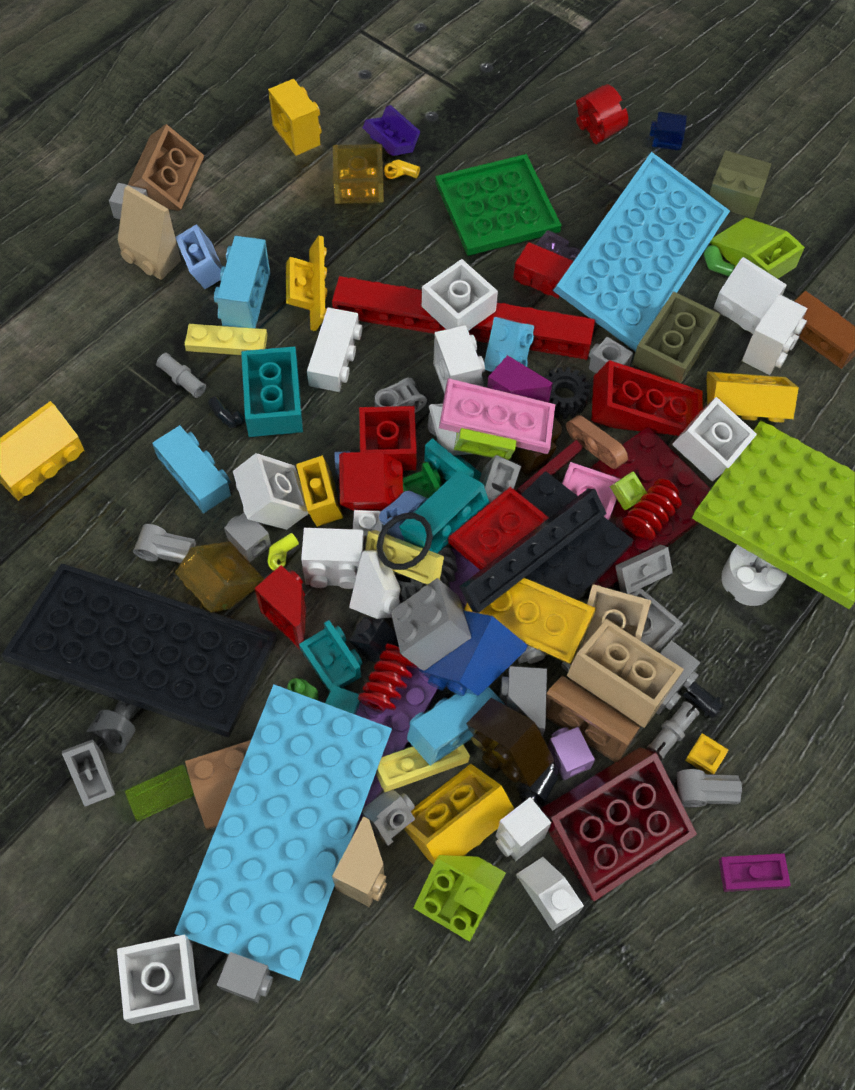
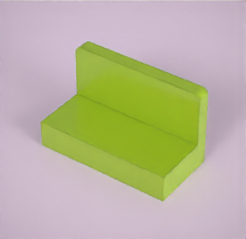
M461 428L459 433L456 432L454 450L491 458L498 455L509 460L515 451L516 440Z

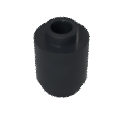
M552 763L531 787L520 781L517 791L520 794L519 798L521 801L524 802L531 797L537 805H544L558 780V767Z

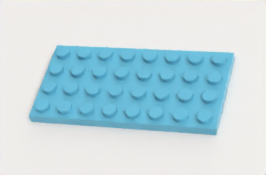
M651 152L553 291L586 316L595 319L598 325L636 352L637 345L673 291L678 292L730 210Z
M273 684L174 934L179 936L185 934L192 941L227 954L232 952L267 965L269 970L300 981L335 885L332 875L352 839L392 728Z

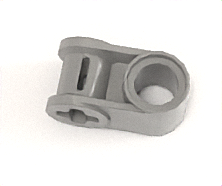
M405 378L394 385L379 390L375 395L374 407L414 406L415 412L425 406L427 399L418 392L415 387V381L412 378Z

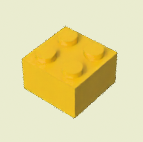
M293 78L268 89L273 127L295 156L320 146V134L322 133L318 119L320 110L316 102H312L309 99L303 86L300 87Z

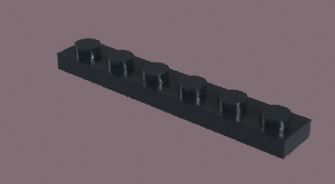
M585 490L461 584L459 588L472 612H481L607 513L596 490Z

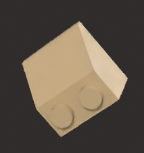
M363 817L332 878L335 890L370 907L373 900H380L387 885L385 882L387 876L384 875L383 861L370 820Z

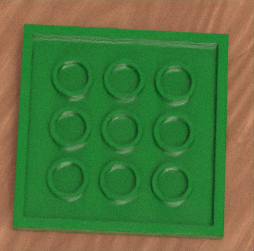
M527 154L435 176V184L467 256L561 232L562 225Z

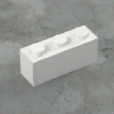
M327 308L307 369L309 386L340 392L342 383L347 382L349 376V367L347 366L349 361L354 360L356 353L355 340H360L362 334V325L359 324L358 313Z

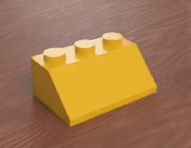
M707 371V405L717 397L734 414L741 415V418L745 420L755 421L758 420V417H768L769 421L781 423L785 419H794L799 387L787 377Z
M51 401L0 438V483L18 501L24 496L31 494L42 482L55 476L58 470L67 463L76 460L85 451L78 435Z
M470 764L416 805L411 811L415 820L406 826L404 830L425 857L434 865L439 855L464 856L470 850L479 846L484 839L498 829L500 820L512 812L514 807L502 785Z

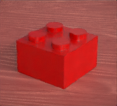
M359 407L360 452H383L402 462L403 471L416 470L415 407Z

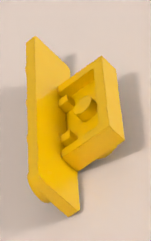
M319 235L309 249V262L289 257L286 262V304L310 310V330L316 331L321 323H323L327 308H325L327 268L324 267L327 249L324 247V237Z

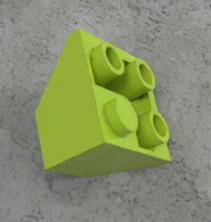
M439 855L413 908L470 942L506 872L477 856Z

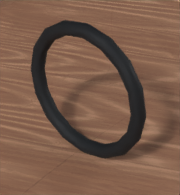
M403 513L393 517L384 525L378 536L376 547L378 557L382 563L393 570H405L417 565L425 558L431 548L433 538L431 525L425 517L416 513ZM404 519H415L421 522L425 527L426 541L420 554L404 564H395L389 561L383 551L384 537L388 530L394 524Z

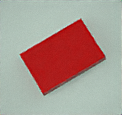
M509 487L448 537V543L481 570L549 517L512 487Z

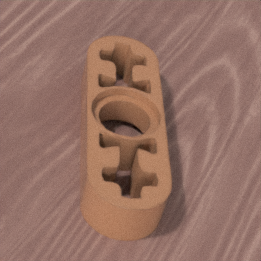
M578 415L566 423L570 437L574 441L577 440L583 448L612 469H616L627 462L628 455L625 448L617 440L583 416Z

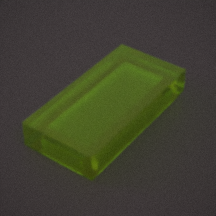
M184 764L125 790L137 822L194 796L190 778Z

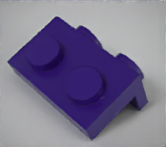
M391 105L385 107L382 117L366 119L362 127L373 140L377 141L385 148L388 154L393 156L412 153L420 135V131Z

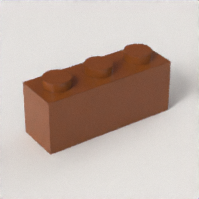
M804 291L794 302L807 308L803 317L807 322L801 333L795 335L799 336L802 341L842 369L855 357V326L844 319L839 313L823 304L818 298Z

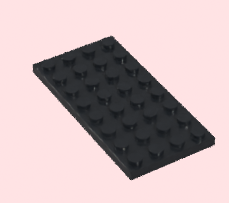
M61 563L2 653V657L5 662L229 738L277 641V633Z

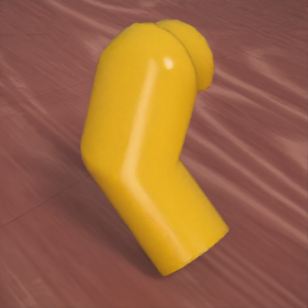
M402 160L387 163L384 167V175L389 179H395L403 175L417 178L420 172V166Z

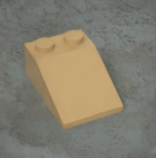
M127 185L124 188L118 234L121 256L126 262L139 266L146 274L154 275L162 280L181 261L169 210Z
M592 584L587 605L594 607L596 611L577 653L606 619L641 641L652 600Z

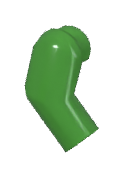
M711 245L705 249L704 258L708 268L729 277L735 265L723 261L720 249L717 246Z
M293 678L289 681L287 685L288 690L319 701L318 690L306 680Z

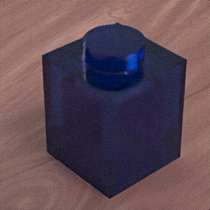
M658 112L656 122L652 121L649 136H653L652 147L681 150L687 116Z

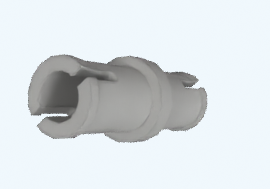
M164 353L158 358L156 365L172 377V382L176 385L184 387L194 398L200 397L205 392L206 384L191 374V369L186 365L182 366L168 353Z
M683 702L670 720H665L662 724V730L651 744L647 746V750L656 751L659 759L663 760L675 742L681 741L684 738V731L698 717L699 711L696 708L691 711L690 709L693 705Z

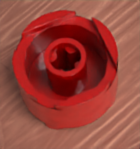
M609 84L602 85L576 100L579 114L576 122L581 130L587 129L595 144L606 140L628 125L626 108L622 110L619 104L622 98L616 89Z

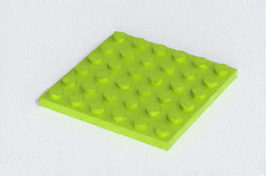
M760 421L753 430L757 435L733 464L725 469L696 509L692 519L850 609L855 603V472L849 467L825 456L822 452L801 443L798 439L779 431L774 426Z

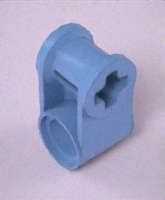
M405 491L391 505L380 512V522L385 525L395 516L403 513H414L428 498L412 491ZM406 519L394 524L388 530L387 535L405 541L399 526Z

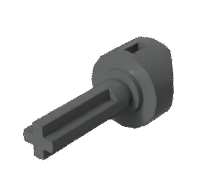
M119 701L113 711L100 710L87 729V732L97 734L111 753H123L135 733V727L129 719L137 706Z

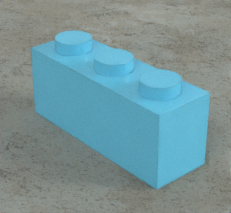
M179 425L152 443L157 458L203 514L231 496L228 485L231 481L223 469L217 470L214 466L215 462L208 451H201L198 447L199 442L192 432L186 433Z
M489 686L479 696L465 693L464 696L456 694L449 699L443 698L432 710L427 713L421 712L410 721L407 740L431 766L471 739L473 735L466 723L490 698L502 704L504 703Z

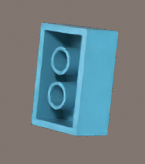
M234 236L232 246L227 248L226 266L221 268L220 287H216L214 292V302L218 303V319H221L222 326L256 328L270 277L266 241L263 239Z

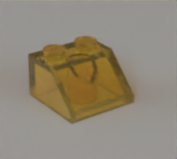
M230 541L191 547L175 572L184 585L196 595L201 604L211 613L230 609L255 590L254 588L264 580Z

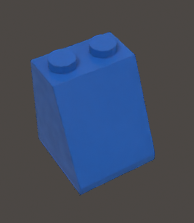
M463 610L471 639L425 671L421 669L419 671L429 678L428 684L439 690H444L447 687L450 691L460 696H464L465 693L479 696L526 651L528 645L493 616Z

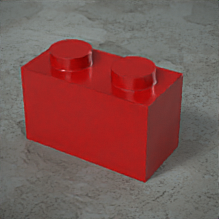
M528 242L515 262L513 279L523 285L530 286L546 295L559 299L560 296L553 290L571 266L573 260Z

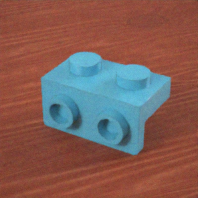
M494 317L484 361L485 370L493 372L507 355L527 367V356L534 337V325Z

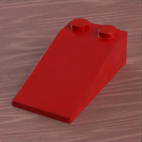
M611 360L593 378L591 421L612 428L643 431L649 427L654 433L679 436L700 411L703 410L702 390Z

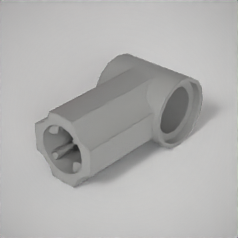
M144 524L133 553L147 561H157L161 558L189 565L195 554L196 542L195 539L169 534L159 526Z
M696 769L677 772L678 797L683 807H701L707 803L739 804L741 802L742 784L737 775H707L704 771Z

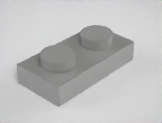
M659 545L615 566L620 592L627 594L673 573L668 547Z

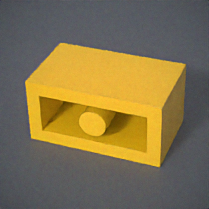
M323 455L296 464L307 511L316 526L342 519L343 514L332 472Z

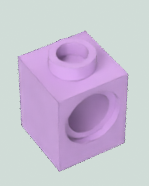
M565 727L551 735L552 738H550L547 747L563 780L591 769L595 759L578 727L571 730Z

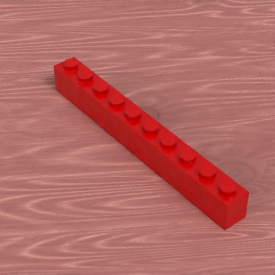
M339 276L332 299L334 309L358 313V321L433 334L446 330L422 307V290ZM497 303L494 313L468 331L469 335H474L476 341L489 343L494 317L534 325V337L529 350L587 360L595 319L537 310L531 307H519L507 303Z

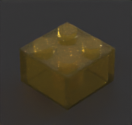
M382 144L333 145L335 204L384 202Z

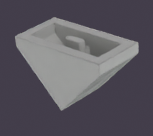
M93 739L62 751L84 806L115 795L103 753Z

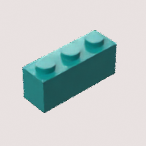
M458 470L414 512L425 517L431 525L433 538L429 551L434 553L441 551L448 544V537L490 503L483 483ZM406 519L399 526L405 542L423 548L426 541L425 527L415 519Z

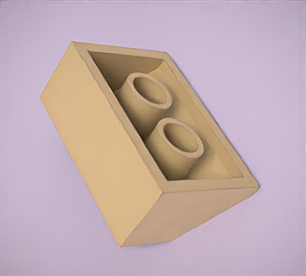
M606 619L576 654L567 677L645 728L684 669Z

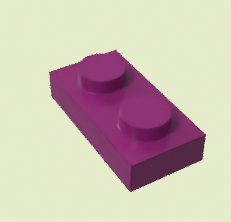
M785 853L728 856L719 859L724 892L787 889L791 886Z

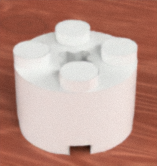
M739 545L733 549L722 570V584L725 590L735 596L736 601L749 606L762 605L770 600L787 577V573Z

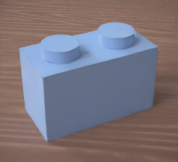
M196 224L176 236L175 238L189 272L201 286L206 289L220 281L222 265L212 242Z

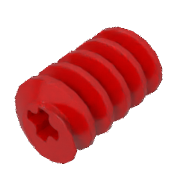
M661 478L657 479L654 485L648 489L647 493L642 496L641 500L635 504L634 508L628 512V515L623 518L622 523L625 528L638 537L650 541L654 540L655 533L660 532L662 525L668 523V517H673L676 512L675 510L680 509L682 506L681 499L678 497L679 490L671 481Z
M392 644L385 645L386 651H382L380 655L381 661L376 662L374 666L375 671L371 672L368 677L370 682L365 683L363 687L365 693H360L358 696V700L363 705L379 713H384L385 709L393 711L396 709V706L390 701L391 698L400 700L402 697L396 691V688L404 690L407 688L406 683L401 678L411 679L413 675L407 670V667L417 668L415 664L400 653L399 647Z

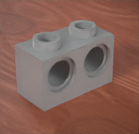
M495 455L484 466L479 480L485 487L490 503L509 487L514 489L521 468L520 465L498 455Z

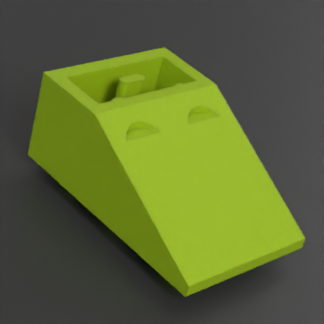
M746 217L716 235L710 241V244L717 246L720 249L721 255L731 264L735 265V267L744 257L777 279L796 268L805 248L787 231Z

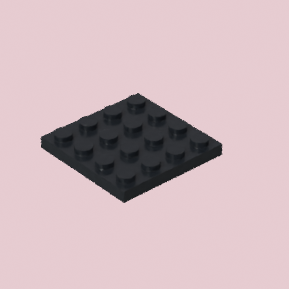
M546 471L521 494L549 518L577 497L575 493ZM603 516L525 578L579 601L592 587V584L594 585L632 546L634 540Z

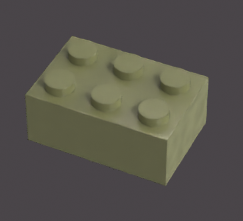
M673 291L637 345L632 364L650 374L682 383L713 335L720 314Z

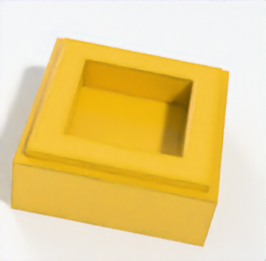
M702 733L685 761L704 771L707 775H714L729 750Z

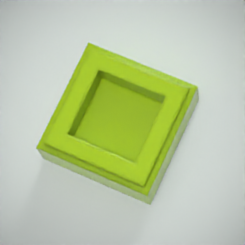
M634 471L609 486L624 510L635 505L647 493Z

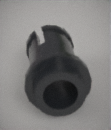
M696 681L691 684L687 689L688 692L686 691L683 697L704 711L705 717L709 715L712 719L724 706L720 702L721 698L719 696L715 698L698 685Z

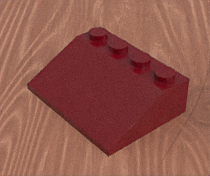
M644 748L636 749L541 808V811L551 822L548 832L592 901H596L697 835L657 753Z

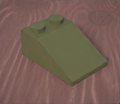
M725 150L709 195L730 210V212L753 218L772 163Z

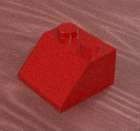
M343 452L339 454L341 505L353 511H382L403 493L402 462L383 452Z
M280 565L254 589L260 612L300 649L299 644L305 641L306 623L305 593L302 589L303 581L293 570L288 572Z

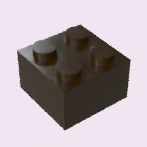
M490 698L466 723L473 735L471 737L472 742L483 752V761L492 769L498 767L503 770L504 774L515 783L521 781L531 787L554 761L536 723L493 698Z

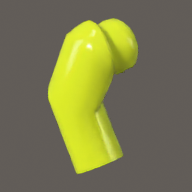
M292 533L270 546L267 562L272 570L275 571L280 565L285 567L287 552L299 545Z

